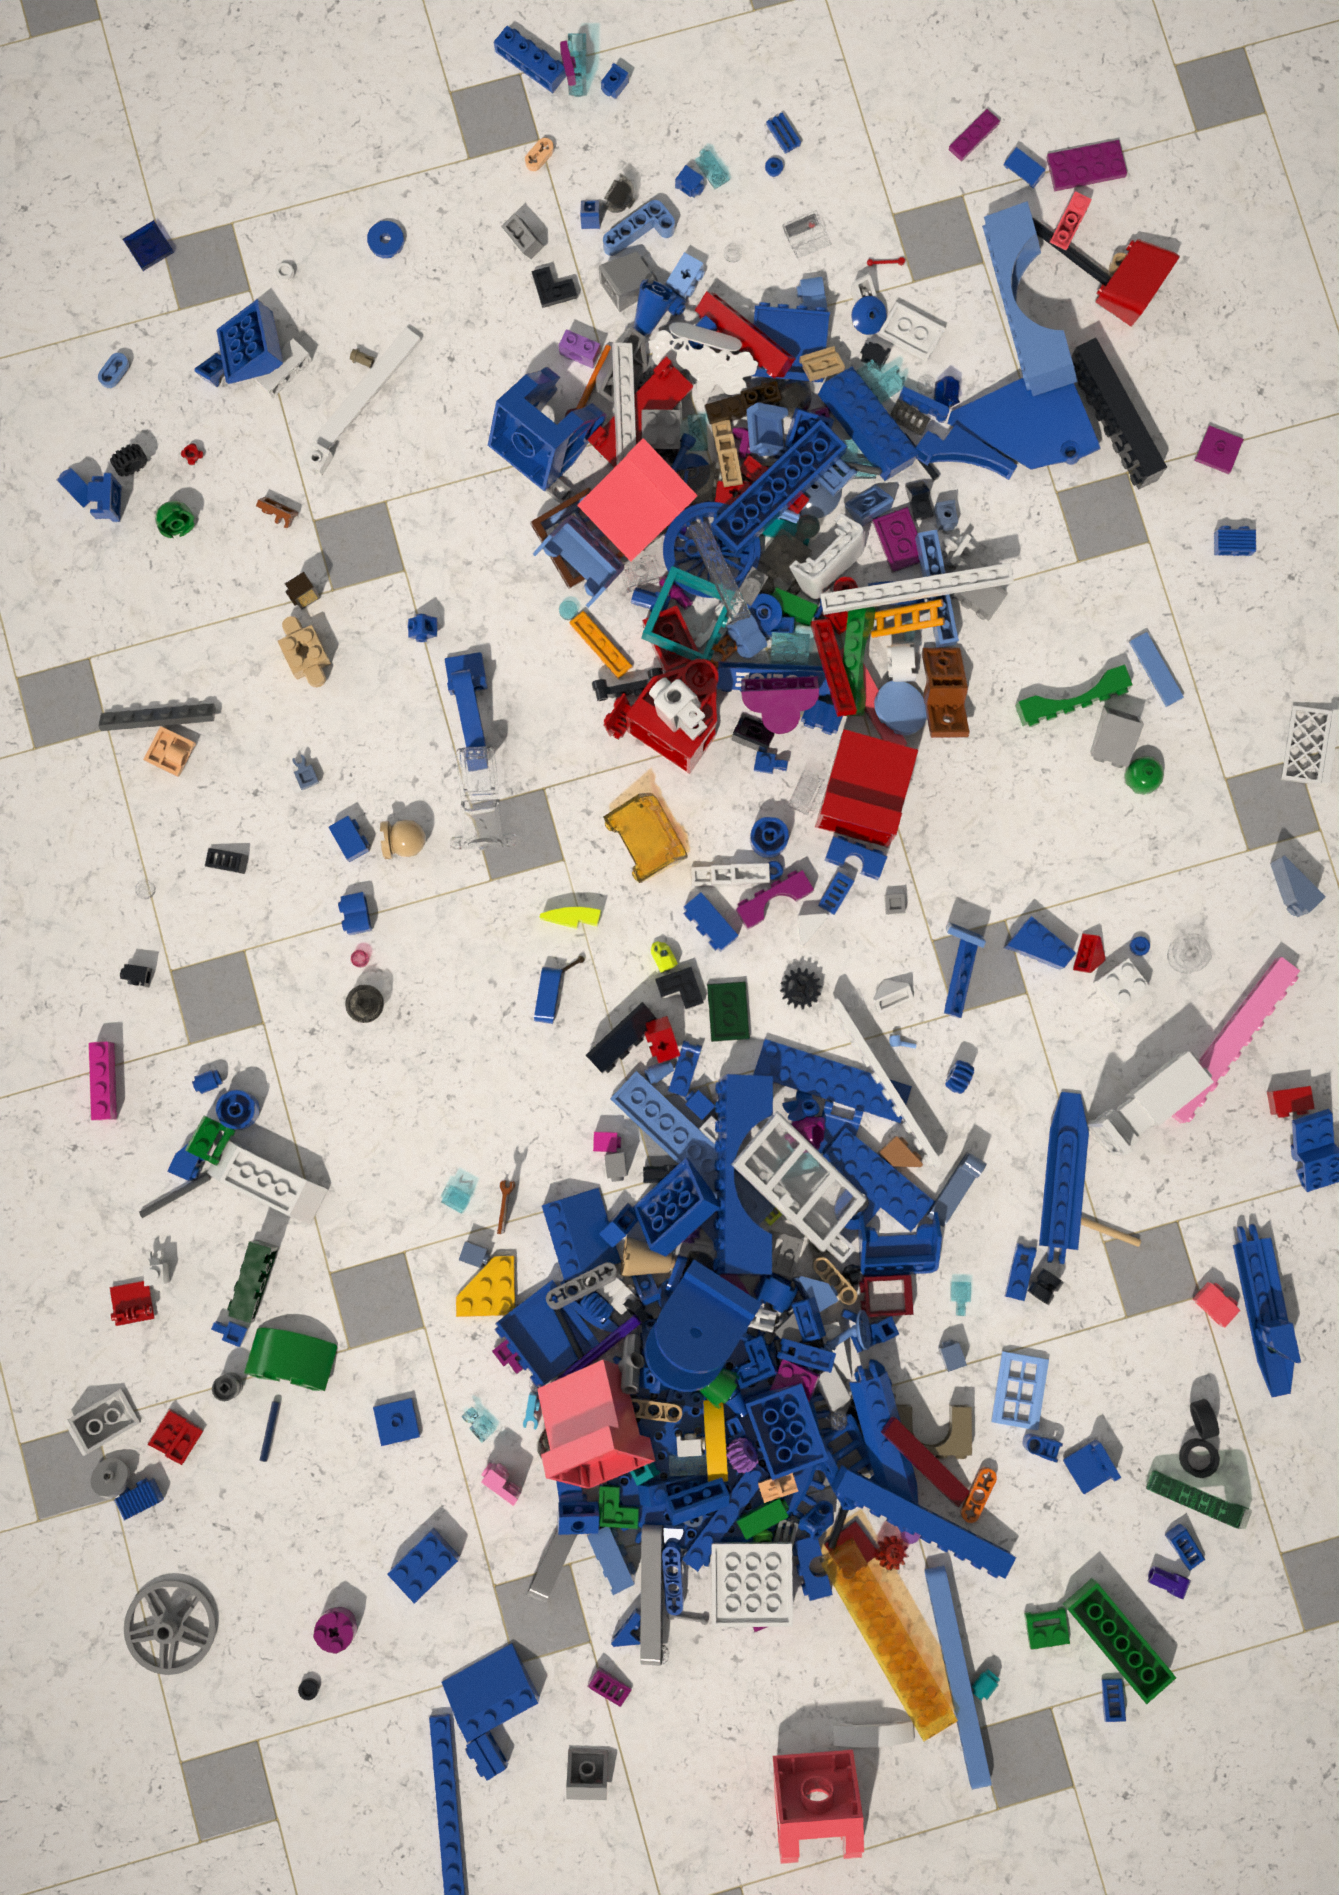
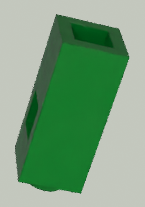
M777 587L774 593L770 592L769 595L774 596L779 601L782 607V616L794 617L796 622L810 626L818 605Z
M778 1498L759 1505L739 1516L736 1520L747 1540L788 1518L787 1511L790 1509L785 1499L780 1500Z

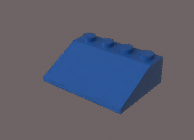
M258 299L216 330L226 383L232 384L267 375L283 364L273 311Z
M685 1158L633 1208L649 1249L666 1257L717 1211L720 1206L713 1191L691 1161Z
M599 1188L541 1205L564 1281L576 1278L604 1263H612L614 1265L621 1263L616 1245L612 1248L599 1235L609 1222Z
M802 1383L763 1392L744 1399L772 1480L829 1460Z
M513 1643L441 1682L457 1724L467 1743L539 1703L540 1699Z

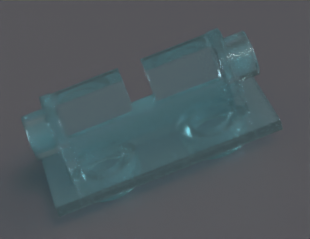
M705 148L699 152L700 157L694 161L712 187L717 189L728 182L730 178L711 151Z

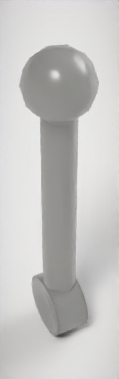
M669 1613L667 1614V1617L670 1620L678 1618L683 1620L701 1622L702 1625L708 1624V1619L706 1617L696 1618L684 1615H671Z

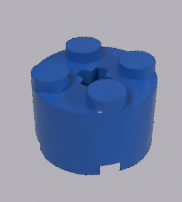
M775 817L759 819L753 825L750 834L752 849L755 853L765 858H773L780 855L785 850L789 840L786 824ZM766 834L768 836H770L771 834L773 835L772 841L770 839L768 841L765 839Z
M229 1091L223 1094L216 1104V1114L220 1123L230 1129L249 1128L256 1122L259 1116V1102L251 1093L246 1091ZM235 1107H239L241 1112L237 1113Z
M772 1272V1275L761 1276L754 1290L756 1294L755 1299L763 1304L768 1302L773 1305V1309L783 1313L784 1310H789L799 1287L796 1285L793 1288L790 1280Z

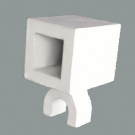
M163 1250L157 1251L158 1257L156 1259L152 1257V1251L146 1252L150 1265L143 1266L144 1286L170 1283L169 1264H161Z

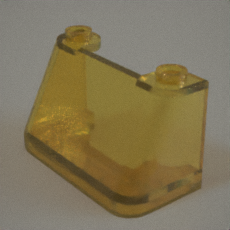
M653 793L637 794L603 816L606 828L614 833H619L636 865L632 868V876L639 883L651 879L688 858L681 840L659 800Z

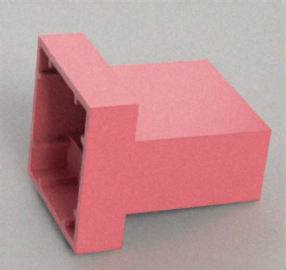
M643 438L577 506L632 561L697 497V494Z
M601 1360L537 1389L550 1451L541 1454L547 1479L590 1489L655 1461L650 1438L639 1434L631 1396L622 1392V1373L617 1364Z

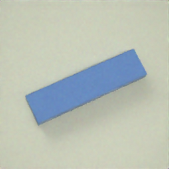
M1146 632L1131 640L1129 643L1165 707L1183 699V694L1148 633Z

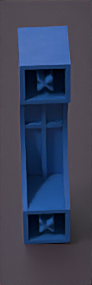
M726 1074L718 1079L715 1086V1091L718 1093V1101L715 1104V1112L718 1113V1121L716 1120L715 1132H718V1140L715 1141V1152H718V1159L715 1160L714 1165L715 1171H717L714 1189L717 1191L716 1200L720 1208L717 1210V1219L714 1220V1230L717 1231V1239H714L716 1258L713 1262V1268L717 1275H772V1234L759 1227L742 1207L735 1188L734 1167L731 1164L736 1159L738 1149L748 1132L760 1121L773 1115V1076Z

